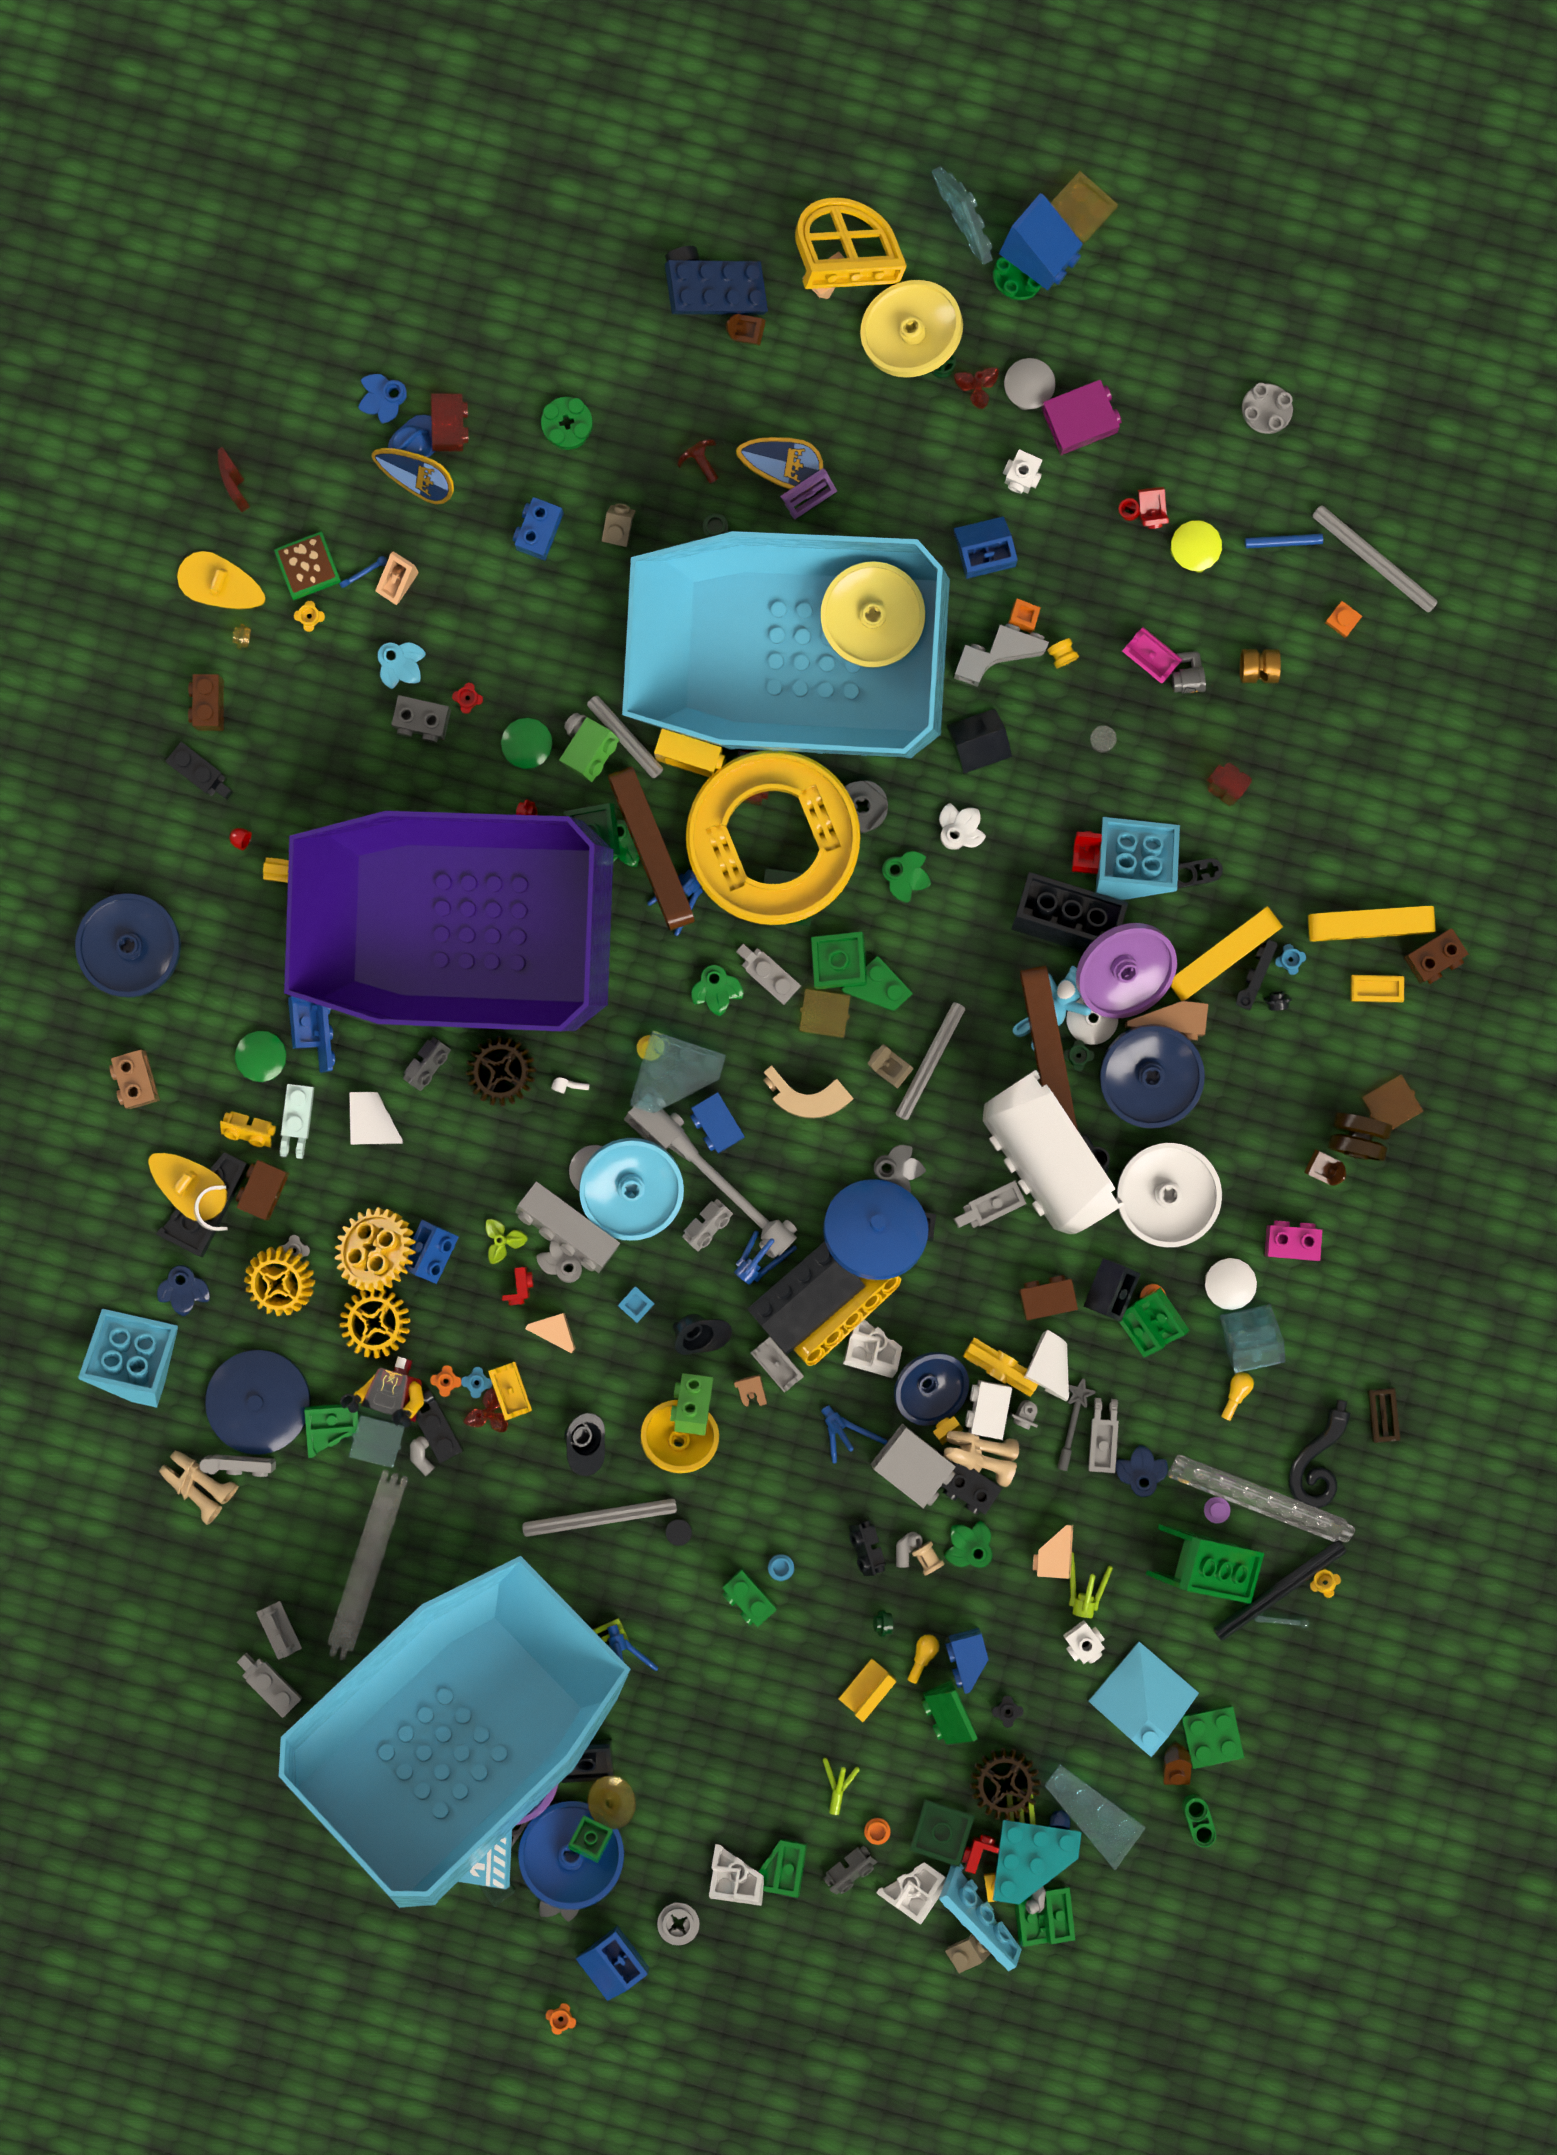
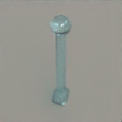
M1264 1616L1255 1617L1256 1622L1299 1625L1304 1629L1308 1628L1310 1624L1306 1618L1292 1620Z

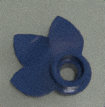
M178 1265L170 1270L168 1279L160 1283L157 1296L159 1302L171 1301L174 1311L181 1316H186L191 1311L194 1301L208 1302L210 1292L205 1281L195 1277L189 1267ZM182 1275L186 1281L178 1282L176 1277Z
M1139 1445L1134 1450L1131 1461L1116 1460V1472L1122 1482L1131 1485L1132 1491L1137 1496L1148 1497L1155 1492L1157 1483L1165 1479L1168 1472V1464L1166 1459L1154 1461L1151 1451L1144 1445ZM1142 1479L1147 1480L1149 1483L1145 1488L1139 1485V1481Z

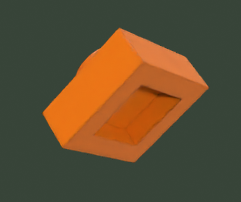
M1016 599L1008 624L1015 625L1029 633L1033 632L1041 607Z
M1341 601L1325 623L1346 638L1362 615Z

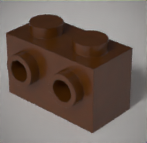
M193 674V682H189L188 685L189 697H193L192 707H189L188 710L189 723H192V726L198 731H224V679L219 674Z
M1451 928L1403 958L1420 984L1425 981L1431 984L1442 977L1441 971L1449 967L1452 971L1465 963L1462 958L1469 954Z
M257 1160L256 1164L252 1163L246 1175L249 1178L245 1188L241 1187L236 1197V1201L239 1202L237 1208L263 1220H270L290 1173L261 1160Z
M1060 1275L1049 1278L1050 1283L1040 1285L1039 1280L1024 1283V1288L1019 1289L1025 1320L1078 1310L1072 1279L1065 1280V1276Z

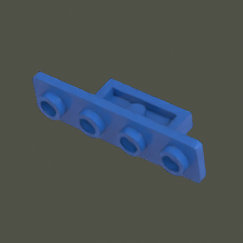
M293 996L288 997L293 1049L317 1047L320 1073L332 1071L335 1064V1054L331 1051L330 1040L333 1038V1030L328 1020L331 1009Z

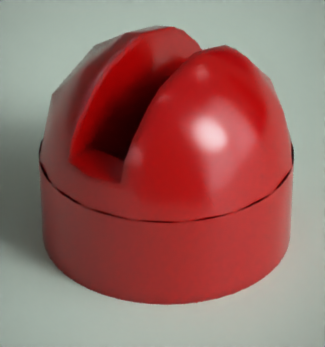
M1128 498L1120 503L1119 513L1123 519L1133 521L1140 515V506L1136 500ZM1125 509H1128V510H1130V511H1132V512H1134V513L1131 514V513H1127V512H1124V511H1125Z
M236 828L230 833L229 839L234 847L243 851L249 845L252 833L243 828Z

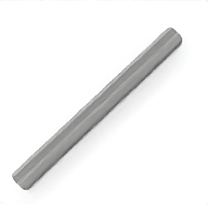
M1319 506L1313 513L1315 520L1426 612L1432 611L1437 605L1435 598L1324 506Z
M667 1499L523 1523L522 1528L524 1536L528 1537L671 1514L677 1511L675 1499Z

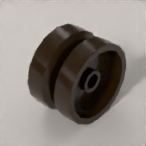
M1337 1112L1333 1126L1337 1130L1348 1133V1135H1331L1328 1149L1353 1158L1385 1161L1388 1148L1372 1140L1389 1139L1393 1125L1363 1116Z

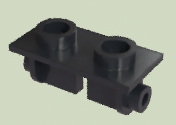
M870 1520L861 1522L859 1525H850V1542L856 1549L858 1556L857 1565L859 1570L863 1572V1576H874L876 1573L885 1571L884 1566L886 1562L881 1547L871 1548L872 1544L879 1542L875 1525H871Z

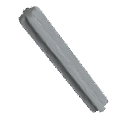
M599 696L592 697L587 704L589 709L620 739L619 742L652 778L660 775L663 767Z

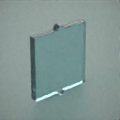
M360 1415L356 1432L352 1434L354 1439L349 1457L393 1468L397 1452L401 1449L400 1441L405 1427Z

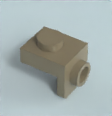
M625 504L611 505L606 514L602 542L627 547L636 511L630 509Z
M884 1044L872 1053L868 1065L878 1075L897 1089L913 1070L911 1065L893 1053Z
M973 1934L945 1950L958 1973L983 1963L991 1954Z

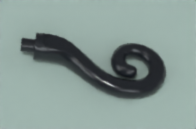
M1337 1399L1336 1408H1330L1324 1431L1299 1452L1290 1467L1288 1477L1290 1492L1293 1498L1305 1508L1319 1509L1325 1507L1336 1495L1337 1480L1330 1470L1324 1467H1316L1307 1474L1306 1482L1308 1485H1314L1320 1478L1326 1482L1325 1491L1317 1496L1310 1495L1304 1490L1302 1477L1308 1463L1333 1445L1343 1435L1350 1418V1412L1346 1411L1348 1401Z

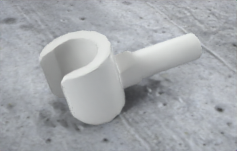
M560 1077L554 1080L551 1089L563 1094L567 1087L589 1090V1084L573 1082Z

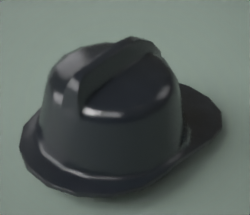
M698 1314L687 1315L679 1322L673 1324L676 1337L675 1349L682 1355L718 1350L732 1336V1328L728 1322L718 1319L707 1320Z
M592 1413L580 1414L566 1427L564 1440L568 1464L572 1471L578 1475L589 1476L596 1473L604 1462L605 1427L601 1418Z

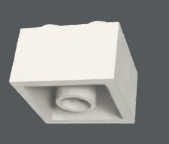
M978 1380L977 1385H972L970 1400L974 1401L973 1410L967 1411L965 1426L969 1427L971 1434L1003 1440L1012 1387Z

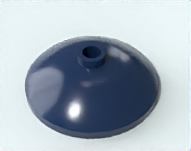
M930 1352L918 1356L904 1367L897 1378L894 1388V1399L898 1410L910 1422L923 1426L936 1425L947 1417L951 1418L962 1407L968 1395L969 1377L967 1371L957 1358L947 1353Z

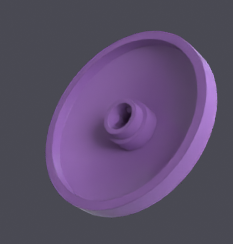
M1129 923L1114 927L1096 938L1083 953L1076 971V986L1079 995L1093 1012L1104 1017L1126 1018L1142 1013L1156 1004L1171 986L1177 969L1175 949L1163 932L1151 925Z

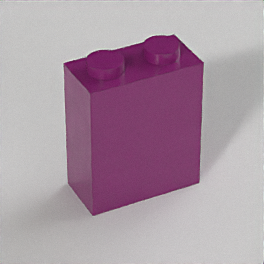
M1101 379L1043 402L1041 409L1060 456L1118 433L1119 424L1122 423L1121 417L1117 409H1112L1110 390L1107 385L1103 386Z

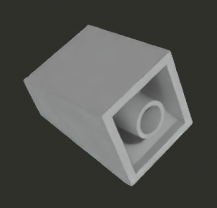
M903 1423L870 1464L876 1472L922 1508L926 1504L931 1506L939 1496L937 1490L943 1483L947 1485L955 1475L953 1470L956 1467Z

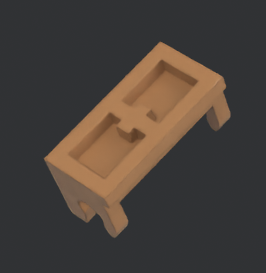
M760 1374L734 1382L735 1388L738 1387L742 1403L745 1406L749 1404L747 1394L753 1399L754 1393L760 1406L767 1404Z

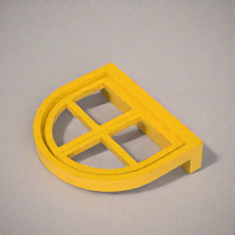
M826 198L810 204L800 215L795 230V239L806 268L802 281L805 289L900 283L907 265L893 230L875 210L850 199ZM830 213L837 232L810 233V226L813 221L822 215ZM841 213L863 220L874 230L848 231ZM879 237L887 256L858 257L851 238ZM840 239L847 258L818 260L811 241Z

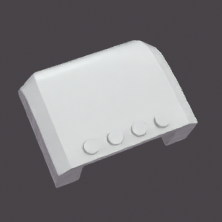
M1035 1070L985 1103L983 1122L992 1134L989 1140L997 1151L1001 1149L1007 1157L1003 1161L1010 1172L1016 1171L1021 1178L1018 1184L1026 1195L1030 1193L1034 1198L1035 1202L1032 1205L1039 1216L1045 1215L1055 1230L1067 1234H1076L1117 1210L1124 1203L1119 1197L1114 1198L1111 1193L1115 1190L1112 1182L1047 1084L1041 1087L1037 1081L1040 1079V1076Z

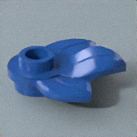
M381 374L365 376L361 379V382L368 393L361 400L358 406L359 410L366 414H378L382 424L392 421L398 414L399 405L407 397V390L404 384L398 380L388 381ZM392 390L399 391V394L397 397L393 398L390 397V392Z

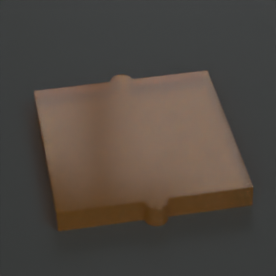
M1402 1074L1362 1097L1371 1112L1370 1117L1393 1125L1392 1129L1423 1112L1414 1096L1415 1091L1410 1090Z

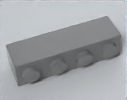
M538 1182L532 1186L517 1206L516 1213L519 1214L518 1218L523 1223L534 1225L545 1239L549 1241L553 1239L559 1243L560 1249L569 1256L575 1255L582 1260L581 1264L589 1271L593 1272L595 1270L600 1273L620 1244V1242Z

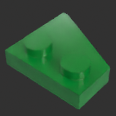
M341 1404L305 1407L308 1458H313L321 1450L328 1446L332 1447L344 1437H349L359 1431L358 1411L351 1413L348 1407L344 1409Z

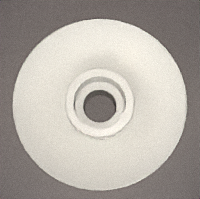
M1082 998L1077 1001V1003L1086 1005ZM1092 1010L1091 1013L1096 1014L1098 1017L1096 1023L1089 1021V1015L1085 1016L1067 1011L1066 1022L1070 1033L1075 1039L1082 1040L1084 1044L1095 1045L1105 1042L1114 1034L1118 1025V1018L1104 1017Z

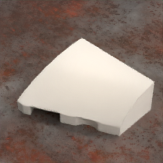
M350 1092L351 1145L403 1144V1139L399 1135L378 1092Z
M864 1319L850 1333L843 1364L893 1378L898 1371L902 1347L894 1340L888 1339L879 1327L875 1329Z
M1049 1330L1043 1332L1032 1355L1033 1359L1024 1378L1046 1388V1392L1064 1401H1067L1069 1398L1067 1343Z
M715 1844L709 1897L711 1899L762 1906L764 1876L746 1865L738 1857L729 1853L721 1845Z
M924 1862L914 1868L913 1872L897 1878V1881L885 1888L878 1889L876 1893L921 1925L940 1897L946 1877Z

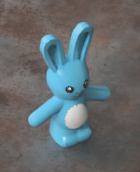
M1071 966L1069 973L1059 983L1058 987L1053 977L1048 974L1058 1026L1063 1023L1066 1010L1085 1016L1091 1013V1009L1087 1005L1077 1003L1081 996L1076 986L1077 968L1075 966ZM1028 1017L1014 1026L1013 1033L1015 1036L1022 1037L1030 1033Z

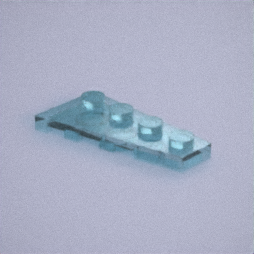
M1059 1764L1045 1783V1787L1112 1868L1116 1870L1146 1827Z

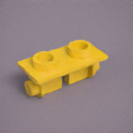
M233 1111L225 1113L223 1121H220L221 1134H224L225 1137L231 1140L242 1139L249 1141L250 1144L256 1147L266 1146L271 1148V1136H274L276 1126H273L272 1122L254 1118L252 1125L249 1126L247 1125L249 1116Z

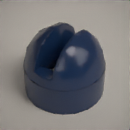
M1064 1810L1054 1811L1050 1817L1049 1827L1070 1830L1071 1821L1069 1814Z

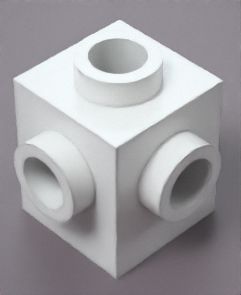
M1018 450L1014 461L1009 459L1003 471V474L1007 475L1005 484L1009 485L1008 488L1019 494H1022V492L1028 494L1031 487L1036 488L1042 476L1041 473H1038L1042 459Z
M1084 1620L1063 1635L1070 1645L1066 1649L1075 1661L1080 1658L1083 1664L1087 1661L1091 1664L1103 1655L1101 1651L1105 1648L1101 1642L1105 1639L1096 1627L1091 1630ZM1089 1641L1088 1646L1082 1647L1083 1642Z

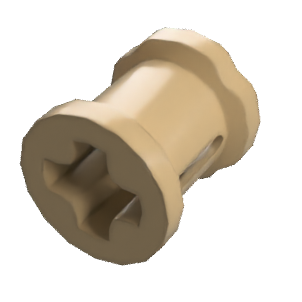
M931 1541L911 1552L913 1556L918 1558L924 1568V1575L934 1572L945 1564L943 1560H939L932 1548L933 1543Z

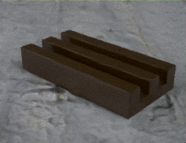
M1395 1388L1368 1390L1373 1442L1399 1441L1400 1432ZM1386 1394H1389L1393 1436L1388 1434ZM1375 1395H1379L1382 1437H1379Z

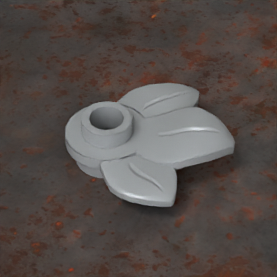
M553 1239L550 1242V1252L537 1255V1262L546 1274L557 1275L563 1282H574L582 1274V1260L575 1255L569 1256L560 1249V1244ZM571 1265L574 1269L572 1272L567 1273L564 1271V1268Z

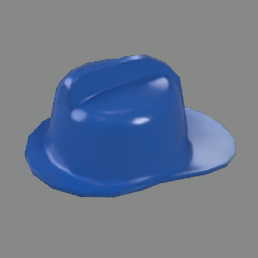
M415 416L393 434L389 440L388 448L405 450L429 458L438 450L443 442V427L432 416Z

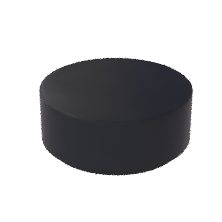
M683 1519L671 1521L666 1528L668 1541L676 1546L686 1544L692 1536L690 1524Z

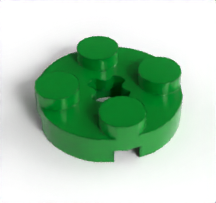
M560 397L545 406L541 418V427L545 438L550 443L563 450H571L580 447L586 442L593 429V420L590 410L580 399ZM568 417L570 420H574V423L570 424V429L560 426L563 418Z

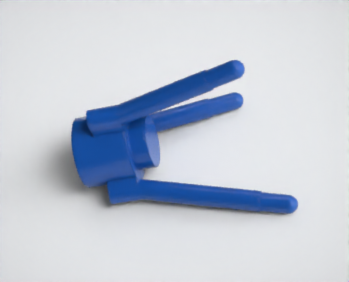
M688 869L685 874L681 873L678 878L685 895L689 897L693 894L689 901L692 910L703 890L700 888L701 886L693 871ZM654 896L647 904L649 906L657 901L656 897ZM683 926L675 930V936L680 934Z
M754 1231L741 1258L736 1263L738 1268L734 1273L749 1285L754 1280L758 1282L763 1275L787 1258L797 1247L795 1245L759 1271L761 1266L757 1263L770 1249L774 1239L771 1238L753 1260L751 1258L747 1259L759 1234L758 1231Z

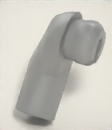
M419 1436L410 1444V1460L427 1476L435 1467L425 1457V1449L429 1446L427 1439Z

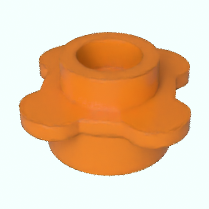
M448 1365L443 1366L442 1371L437 1375H432L430 1379L431 1384L437 1386L440 1390V1395L443 1397L449 1396L451 1390L461 1386V1378L457 1377L452 1372V1367ZM444 1379H448L447 1384L444 1383Z
M562 2003L555 2010L549 2009L546 2012V2019L550 2021L554 2034L559 2035L562 2031L574 2028L576 2025V2019L571 2016L570 2006L566 2003ZM563 2017V2021H559L558 2018Z

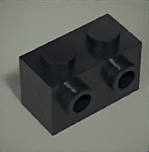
M1103 1258L1083 1307L1121 1322L1141 1274Z
M954 1463L956 1466L953 1470L955 1475L947 1485L944 1483L941 1485L945 1488L942 1493L954 1501L959 1497L966 1502L964 1507L974 1514L978 1515L979 1512H982L986 1515L1002 1487L975 1469L969 1470L965 1466Z

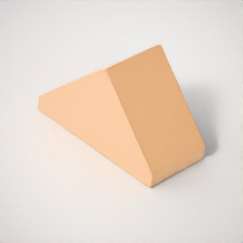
M393 551L389 556L376 592L397 605L418 575L417 568L414 564Z
M565 1313L530 1323L525 1328L570 1353H573L575 1350Z

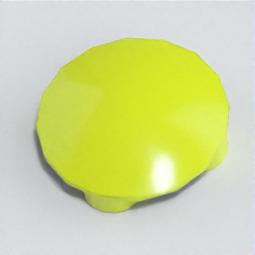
M1190 521L1182 524L1175 531L1171 540V555L1183 568L1203 572L1219 559L1222 551V540L1218 531L1211 524L1203 521Z

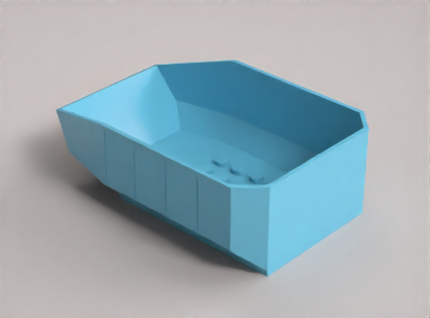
M731 531L631 557L622 715L728 749L912 758L938 736H941L950 579L943 567L918 539ZM882 562L901 569L916 583L924 600L925 623L919 641L904 658L888 666L869 668L846 661L833 650L822 629L821 606L827 588L841 572L859 563Z
M519 1556L422 1604L281 1737L279 1777L399 1908L435 1905L516 1824L537 1806L555 1786L574 1770L617 1701L630 1668L552 1587Z

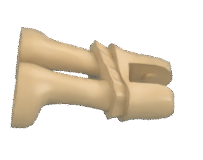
M948 1431L946 1440L949 1443L960 1446V1448H945L944 1457L965 1466L969 1470L974 1468L977 1472H980L982 1468L993 1471L996 1473V1482L1000 1486L1007 1487L1011 1483L1017 1468V1463L1012 1461L1019 1454V1443L1017 1440L1009 1438L1003 1443L979 1439L978 1435L971 1434L970 1432ZM981 1451L998 1455L1002 1460L984 1456Z
M175 1450L170 1458L185 1471L179 1476L174 1470L163 1464L159 1472L174 1487L178 1495L182 1494L184 1500L189 1497L201 1509L202 1521L208 1525L218 1516L222 1506L199 1491L194 1486L195 1481L212 1494L221 1504L227 1503L236 1493L239 1486L234 1482H227L225 1484L216 1482L199 1469L200 1464L196 1463V1460Z

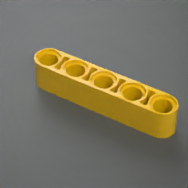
M1267 906L1176 974L1170 987L1181 1001H1185L1283 928V925Z
M1434 906L1307 915L1309 941L1418 935L1436 932Z
M900 1276L885 1280H871L858 1277L866 1287L793 1350L808 1366L817 1364L899 1287L901 1283Z

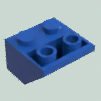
M1004 517L954 528L966 579L1016 567L1018 559L1012 535Z
M979 1628L950 1635V1643L945 1644L950 1662H956L957 1668L952 1669L957 1688L962 1687L965 1694L970 1693L989 1660Z
M618 1925L576 1957L578 1963L607 2001L630 1989L648 1975L649 1966Z

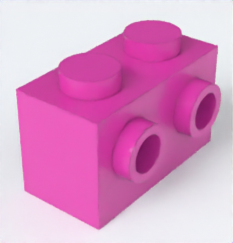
M1274 1221V1226L1267 1225L1264 1257L1320 1261L1322 1230L1315 1229L1316 1224L1300 1223V1228L1289 1227L1290 1222Z

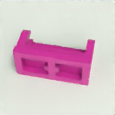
M1144 627L1136 633L1130 643L1122 650V652L1161 684L1183 660Z

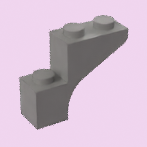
M1000 625L990 654L985 652L986 649L976 644H971V646L965 645L954 679L978 687L983 674L994 664L1042 656L1049 642L1045 641V637L1040 634L1030 632L1028 635L1022 633L1020 628L1015 625Z

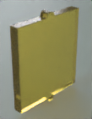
M806 989L803 1007L800 1008L802 1016L799 1031L844 1038L846 1021L850 1018L848 1015L850 996Z

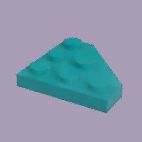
M1003 1820L992 1901L1019 1905L1061 1873L1079 1857L1081 1832Z

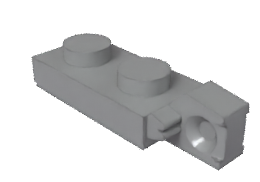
M742 944L736 951L745 960L742 964L746 969L745 971L781 1004L785 1005L801 987L798 982L758 948L752 952Z
M1013 1181L969 1202L968 1205L963 1207L965 1213L954 1218V1221L958 1228L968 1223H971L973 1228L982 1226L1025 1205L1026 1202L1016 1181Z
M248 1653L244 1654L237 1661L246 1671L242 1675L246 1682L282 1718L302 1699L267 1661L264 1662L259 1658L255 1662Z

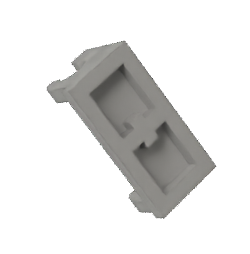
M771 1336L751 1352L753 1357L783 1392L788 1391L796 1382L804 1377Z

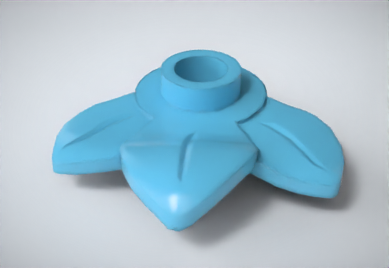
M410 642L399 646L395 643L383 644L377 653L378 661L382 665L380 670L382 682L390 689H393L399 680L406 683H419L421 675L416 662L426 655L424 650ZM390 650L395 653V658L392 661L386 658V653Z

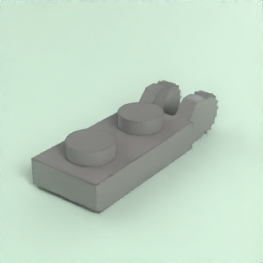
M1095 1398L1094 1419L1091 1420L1088 1471L1115 1473L1119 1423L1117 1420V1399H1111L1109 1404L1110 1420L1100 1419L1102 1410L1101 1398Z
M211 1454L199 1462V1469L203 1473L215 1474L218 1470H226V1474L241 1475L242 1471L252 1472L253 1476L266 1477L268 1473H272L276 1469L275 1458L232 1455L212 1456Z

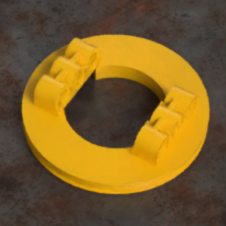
M763 750L740 756L728 762L721 769L713 773L697 793L689 812L686 827V847L692 871L698 883L719 907L749 922L781 925L794 923L818 913L833 902L843 891L857 863L860 849V825L849 793L839 779L826 767L798 753ZM766 791L786 792L799 798L803 813L808 820L813 837L819 847L815 861L805 873L792 881L781 884L760 883L746 876L727 829L732 813L744 800Z

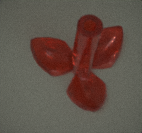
M996 367L987 368L976 372L975 377L968 372H959L955 374L954 378L958 387L963 391L974 389L970 400L975 407L984 409L989 402V395L982 388L993 387L997 381L999 370Z
M706 439L688 448L680 456L677 464L680 468L687 458L693 457L709 483L716 481L718 476L704 455L705 447L716 445V442L712 439Z
M491 1388L486 1391L482 1399L486 1409L476 1408L465 1417L463 1423L470 1427H482L487 1419H490L493 1430L505 1432L508 1428V1421H505L503 1413L494 1412L500 1404L495 1390Z

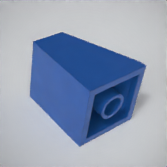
M1040 193L1012 225L999 254L1048 291L1054 283L1060 284L1067 274L1065 270L1068 266L1073 268L1079 261L1081 255L1078 252L1083 243L1048 199Z

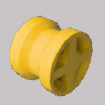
M1070 638L1062 640L1047 649L1049 655H1052L1055 659L1054 665L1056 668L1063 667L1079 658L1078 653L1073 651L1071 647L1072 641Z

